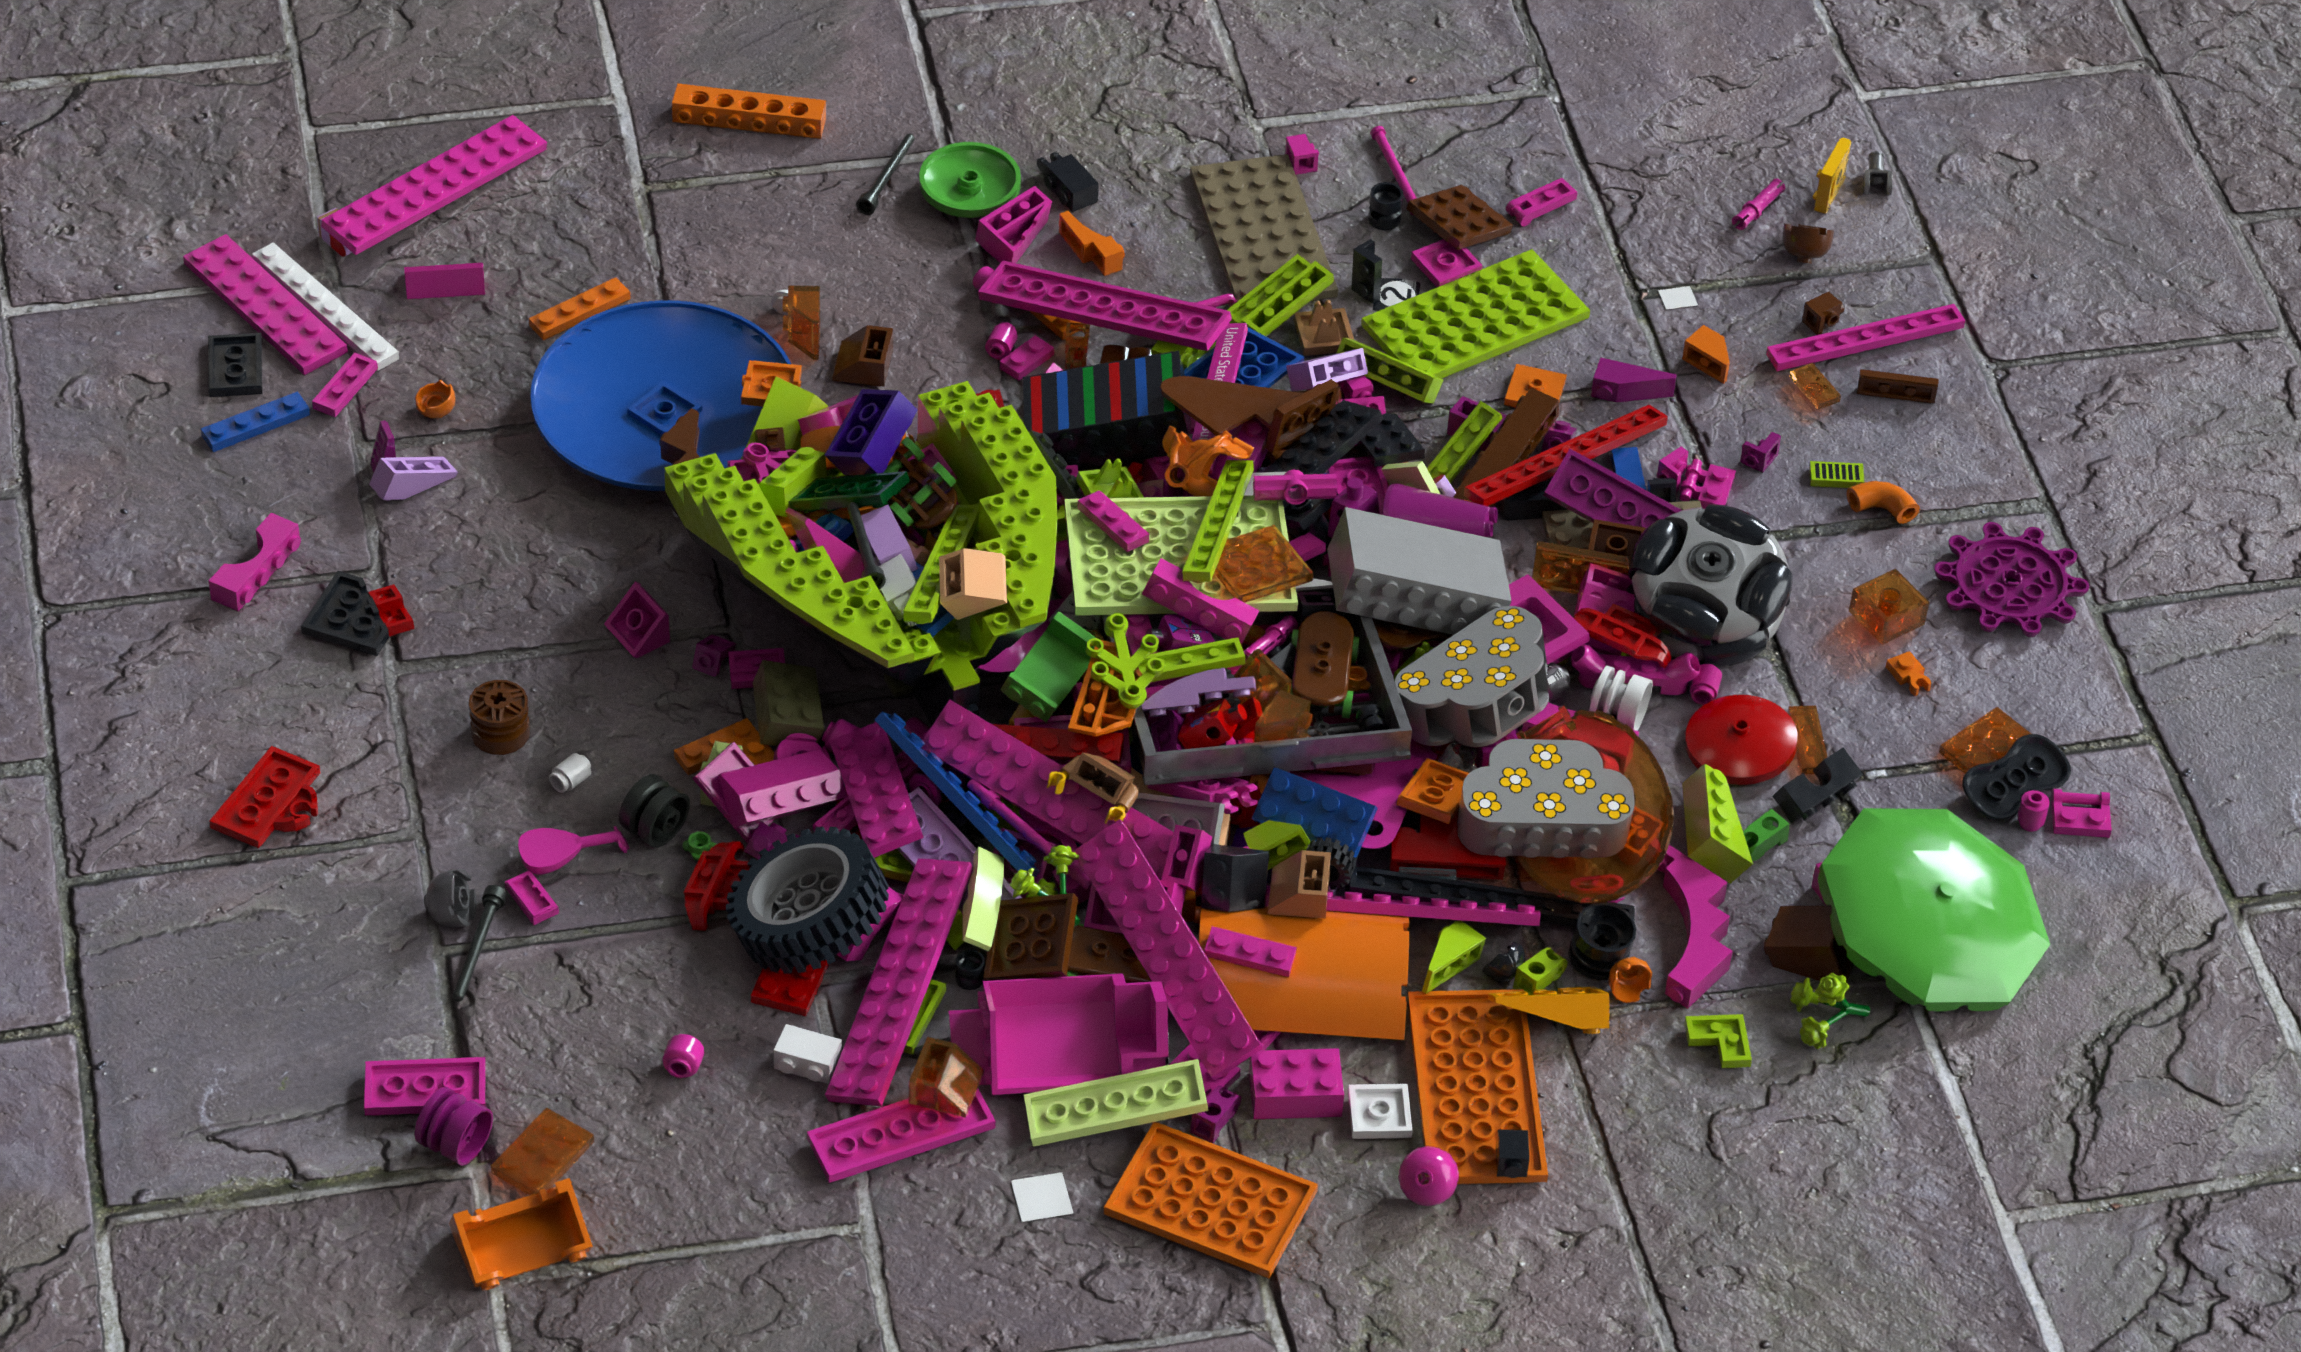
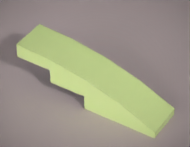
M978 847L973 855V873L968 882V898L963 904V941L989 951L994 938L1001 902L1004 857Z

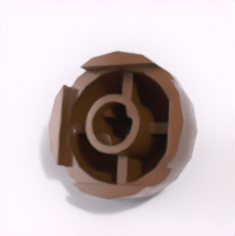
M1784 223L1783 244L1789 254L1797 256V262L1812 263V259L1821 258L1827 254L1831 248L1834 230L1830 229L1826 232L1827 228L1800 224L1792 226L1789 223Z

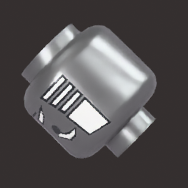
M1555 663L1547 664L1546 678L1549 703L1565 695L1570 684V676L1567 670Z

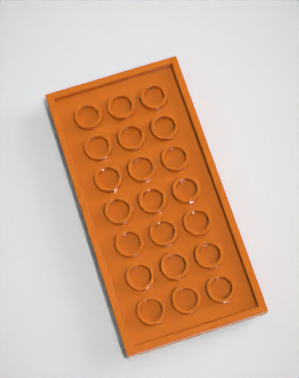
M1524 989L1430 991L1427 994L1423 991H1408L1407 1002L1424 1147L1433 1146L1440 1148L1452 1156L1457 1163L1459 1172L1457 1184L1547 1182L1548 1180L1527 1012L1504 1006L1488 999V993L1524 991ZM1498 1129L1528 1130L1530 1159L1527 1177L1510 1178L1497 1176L1496 1141Z

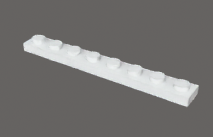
M271 243L252 253V258L351 348L358 354L377 361L378 371L399 360L398 350L275 243Z

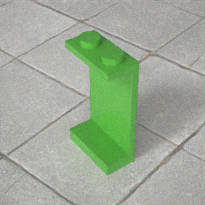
M1058 611L1046 631L1015 671L1010 673L1000 690L1011 700L1016 701L1029 710L1032 715L1047 723L1087 670L1091 657L1086 653V645L1088 640L1096 637Z

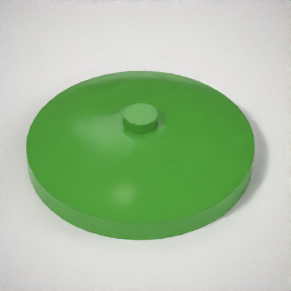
M960 142L939 148L924 160L919 173V186L926 201L934 208L946 214L965 218L985 217L1018 196L1021 187V173L1016 161L1005 151L989 144Z

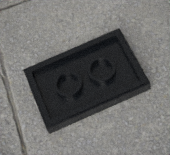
M261 333L208 336L209 397L263 394Z

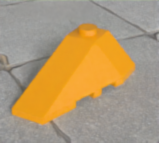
M1594 986L1558 988V994L1557 991L1545 989L1535 990L1533 995H1528V992L1525 991L1488 993V999L1495 1003L1583 1029V1033L1597 1034L1600 1033L1601 1028H1609V993Z

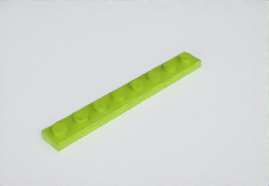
M1226 460L1183 568V581H1193L1195 583L1211 582L1254 471L1253 460Z
M956 505L953 513L947 519L903 610L904 621H911L916 624L932 623L940 606L939 557L967 548L979 523V506Z

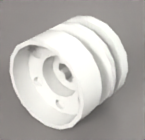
M1606 665L1593 688L1590 698L1589 716L1599 719L1602 716V720L1611 722L1615 715L1617 716V725L1638 731L1649 704L1653 680L1634 674L1626 685L1625 671L1619 670L1614 678L1615 668Z

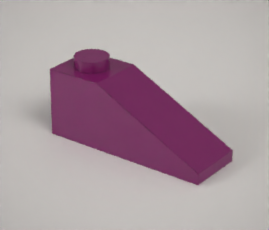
M1600 357L1593 377L1591 397L1616 403L1673 397L1677 375Z

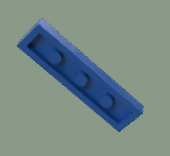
M297 391L201 428V435L212 452H216L310 415V409Z

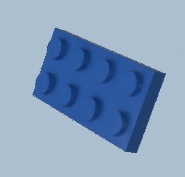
M1274 767L1251 819L1260 824L1271 820L1301 825L1310 841H1317V838L1321 837L1323 841L1326 840V837L1331 838L1333 843L1339 840L1341 841L1340 845L1346 844L1349 846L1347 851L1353 850L1355 853L1353 857L1357 858L1378 808L1365 801Z

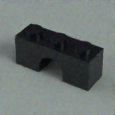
M1844 747L1824 759L1812 770L1819 779L1820 786L1812 784L1805 774L1802 773L1783 785L1772 796L1791 823L1800 818L1806 821L1818 812L1816 810L1818 806L1822 805L1826 808L1838 799L1836 797L1837 794L1842 792L1843 795H1846L1858 786L1856 781L1863 773Z

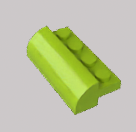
M1296 254L1227 310L1231 312L1232 318L1229 323H1247V327L1267 337L1328 288L1334 281V274L1318 262L1314 261L1311 264L1299 254Z

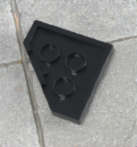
M341 571L336 572L301 625L302 634L374 656H378L389 639L388 628L383 623L379 610L366 589L363 578Z

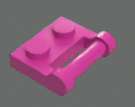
M2053 788L2051 805L2054 834L2110 838L2112 828L2109 792L2085 794L2062 792V789ZM2062 803L2097 805L2099 809L2062 806Z

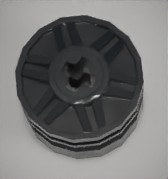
M1595 903L1584 908L1578 916L1568 951L1570 962L1574 968L1588 978L1608 980L1613 965L1630 956L1637 931L1634 919L1626 910L1614 904Z

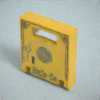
M1847 138L1839 139L1823 169H1819L1816 175L1819 178L1818 190L1813 195V199L1816 200L1815 211L1827 213L1845 180L1851 140Z

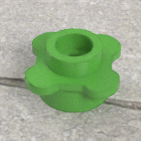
M698 831L692 833L688 840L683 842V849L689 851L694 860H699L702 852L709 851L716 843L711 842L709 834Z

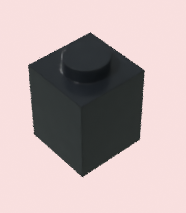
M1498 1129L1496 1141L1497 1176L1510 1178L1527 1177L1530 1159L1528 1130Z

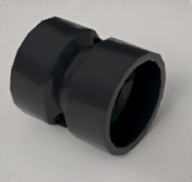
M1381 182L1374 185L1370 192L1369 223L1378 230L1386 231L1397 228L1401 221L1402 189L1390 182Z

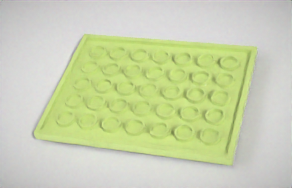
M1212 496L1109 498L1150 534L1149 543L1129 552H1126L1077 508L1079 499H1064L1075 616L1112 615L1114 613L1122 615L1175 614L1174 611L1142 595V592L1161 558L1181 569L1184 568ZM1244 496L1211 582H1189L1197 590L1209 597L1219 600L1237 598L1256 608L1259 612L1297 611L1298 600L1283 500L1254 501V496Z

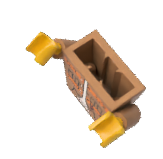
M1082 753L1073 758L1060 769V772H1051L1047 783V789L1050 786H1056L1055 794H1061L1064 789L1065 780L1072 779L1115 805V807L1110 808L1104 821L1105 824L1108 820L1116 822L1121 819L1123 821L1126 816L1125 813L1129 811L1138 797V789L1132 783L1135 776L1103 757Z

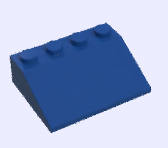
M1247 327L1248 332L1235 383L1270 388L1288 374L1287 365L1303 362L1304 356ZM1215 347L1184 370L1185 376L1207 379Z

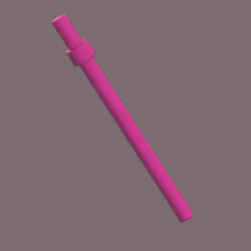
M974 779L968 782L967 787L981 799V803L989 810L993 809L1046 856L1049 855L1053 846L1001 802V797L993 790H987ZM1073 863L1068 866V875L1086 891H1090L1092 882L1089 877Z

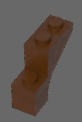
M691 408L684 416L679 417L676 424L668 432L661 436L659 441L661 459L675 465L700 457L697 454L700 435L698 411Z

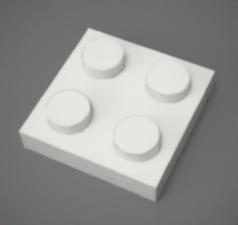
M1408 1084L1349 1085L1348 1098L1352 1139L1412 1138Z

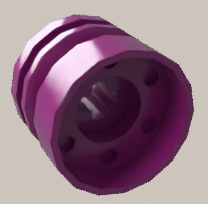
M448 1087L440 1088L432 1094L419 1114L414 1132L415 1141L434 1152L441 1151V1155L461 1166L467 1165L475 1159L485 1145L492 1129L493 1113L489 1108L473 1100L467 1101L466 1097Z

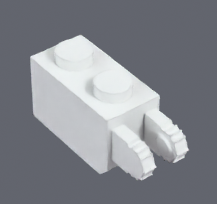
M902 554L879 566L882 568L886 578L885 585L879 591L884 596V600L898 621L902 618L904 620L903 610L917 583L912 571ZM905 621L907 626L916 625L914 622Z

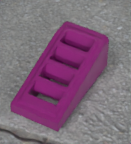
M386 420L380 421L371 455L370 466L373 473L380 458H396L394 436Z

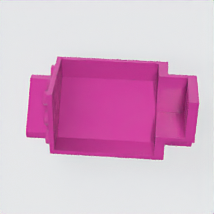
M1123 973L983 981V991H978L979 1009L948 1011L954 1083L973 1078L976 1085H990L992 1095L1034 1093L1166 1066V1057H1169L1168 1003L1161 981L1126 983Z

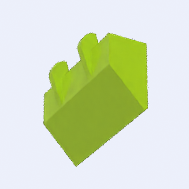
M775 377L746 447L751 443H756L755 430L783 427L786 450L793 449L798 451L801 448V437L803 436L798 419L827 408L828 405L815 394L779 377Z

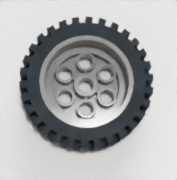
M816 827L814 834L809 829L801 830L800 837L796 838L794 833L787 835V842L781 844L780 840L773 842L774 849L768 852L764 848L759 852L761 858L758 861L752 858L747 863L750 868L749 870L741 869L738 873L741 881H733L731 885L733 892L728 893L727 896L729 904H726L727 918L748 955L760 967L764 969L769 967L771 972L776 973L781 968L784 974H791L794 967L798 973L806 972L807 965H811L813 970L821 968V961L826 960L828 964L836 961L834 955L841 952L844 957L850 953L848 947L851 944L858 947L863 942L860 936L862 934L869 936L874 931L870 924H879L882 919L879 913L885 912L887 906L884 901H888L889 894L886 891L889 889L886 878L864 840L860 839L855 833L851 835L847 829L843 828L839 832L837 827H830L826 832L824 827Z

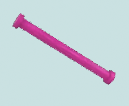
M1374 127L1370 135L1373 140L1377 141L1399 187L1403 191L1406 201L1409 202L1416 199L1385 137L1386 131L1384 127Z

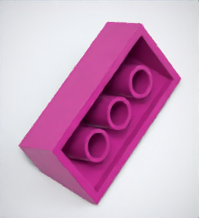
M821 749L718 775L734 829L833 805L847 797L840 770Z

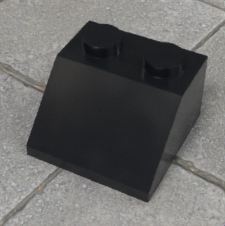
M1213 844L1205 852L1201 908L1227 912L1265 908L1269 851Z

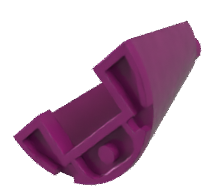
M1398 483L1391 484L1388 487L1383 505V515L1488 538L1493 536V524L1497 523L1498 519L1496 507H1488Z

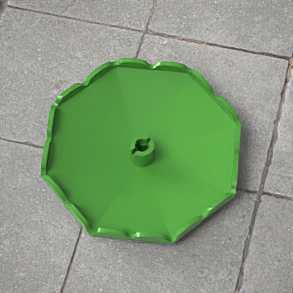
M1863 808L1819 867L1818 883L1825 904L1832 907L1830 917L1832 931L1839 946L1843 945L1847 950L1848 959L1859 969L1871 976L1882 975L1886 979V986L1903 1001L1911 1005L1921 1004L1926 1006L1928 1011H1952L1963 1005H1967L1968 1009L1972 1011H1992L2008 1005L2050 946L2024 865L1948 809Z

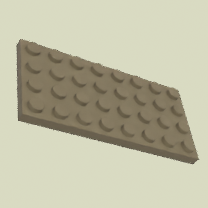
M1288 154L1190 167L1193 185L1232 295L1237 302L1296 254H1299L1311 264L1314 261L1318 262L1332 273ZM1335 279L1328 288L1313 300L1338 297V287Z

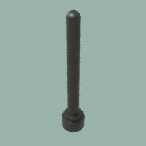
M907 134L870 191L862 193L858 198L856 207L862 214L871 215L878 207V196L914 142L915 137L913 134Z
M851 502L848 504L847 509L865 567L862 572V578L871 575L878 589H881L886 582L882 568L875 564L859 507L855 502Z
M489 885L483 893L484 910L452 995L453 999L457 1002L464 999L495 911L502 908L506 901L507 892L500 886Z

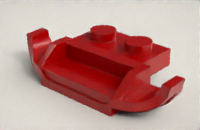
M1613 603L1605 614L1594 609L1582 608L1573 617L1589 633L1591 638L1631 655L1635 659L1653 660L1658 662L1660 667L1666 668L1671 661V653L1667 646L1657 638L1661 631L1650 623V619Z
M741 842L718 843L709 851L702 852L683 892L685 895V908L693 930L706 931L708 927L707 914H714L715 910H726V904H729L727 900L728 893L733 892L731 888L733 881H741L738 877L741 869H750L747 864L749 861H736L734 858L736 851H744L745 847Z

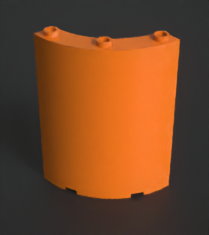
M1195 906L1194 923L1200 924L1199 940L1197 941L1203 951L1205 950L1212 926L1297 947L1289 977L1208 957L1252 1030L1404 1040L1407 1001L1406 997L1401 996V988L1408 985L1409 931H1407V928H1409V916L1326 910V919L1271 915L1268 914V906L1262 909L1232 912L1204 909L1201 906Z

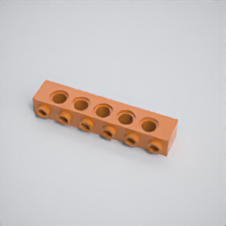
M677 83L672 101V122L821 139L826 121V100Z

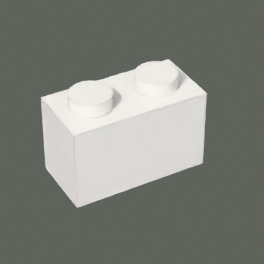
M786 1024L774 1048V1069L787 1074L806 1077L812 1081L829 1084L842 1053V1039Z

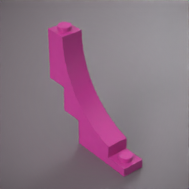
M1659 838L1652 845L1650 864L1657 870L1665 873L1663 887L1671 895L1682 914L1688 940L1681 960L1668 975L1665 994L1674 1002L1680 1003L1688 1009L1730 968L1733 951L1720 943L1727 935L1730 916L1717 908L1725 899L1728 882Z

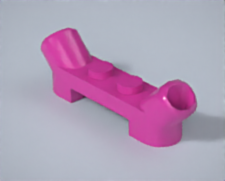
M1587 644L1576 648L1571 657V665L1579 671V682L1586 688L1591 689L1594 688L1606 665L1615 668L1614 678L1619 670L1625 671V684H1628L1635 674L1653 680V686H1660V694L1665 695L1683 694L1687 691L1688 682L1698 677L1700 673L1699 660L1694 654L1689 652L1671 660L1666 668L1660 667L1659 663L1653 660L1599 654Z

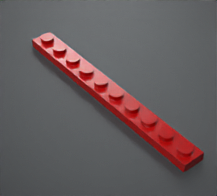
M1646 405L1465 487L1464 496L1474 503L1489 506L1553 477L1569 448L1588 459H1593L1667 425L1668 416L1653 406Z

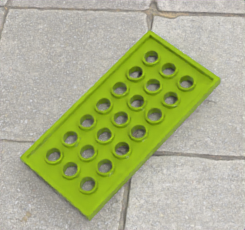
M1531 249L1365 316L1361 320V326L1387 355L1442 379L1590 317V309Z

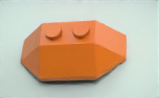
M1101 640L1104 644L1103 649L1118 658L1115 643ZM1091 657L1068 726V731L1095 737L1131 727L1137 709L1124 707L1118 698L1116 690L1102 681H1096L1091 677L1092 665L1100 661L1097 658ZM1108 666V673L1123 681L1122 674ZM1139 668L1134 671L1135 681L1142 675ZM1096 670L1098 673H1104L1102 670Z

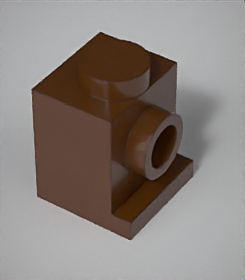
M1828 291L1805 302L1802 322L1816 335H1820L1823 329L1839 322L1840 314L1844 312V305Z

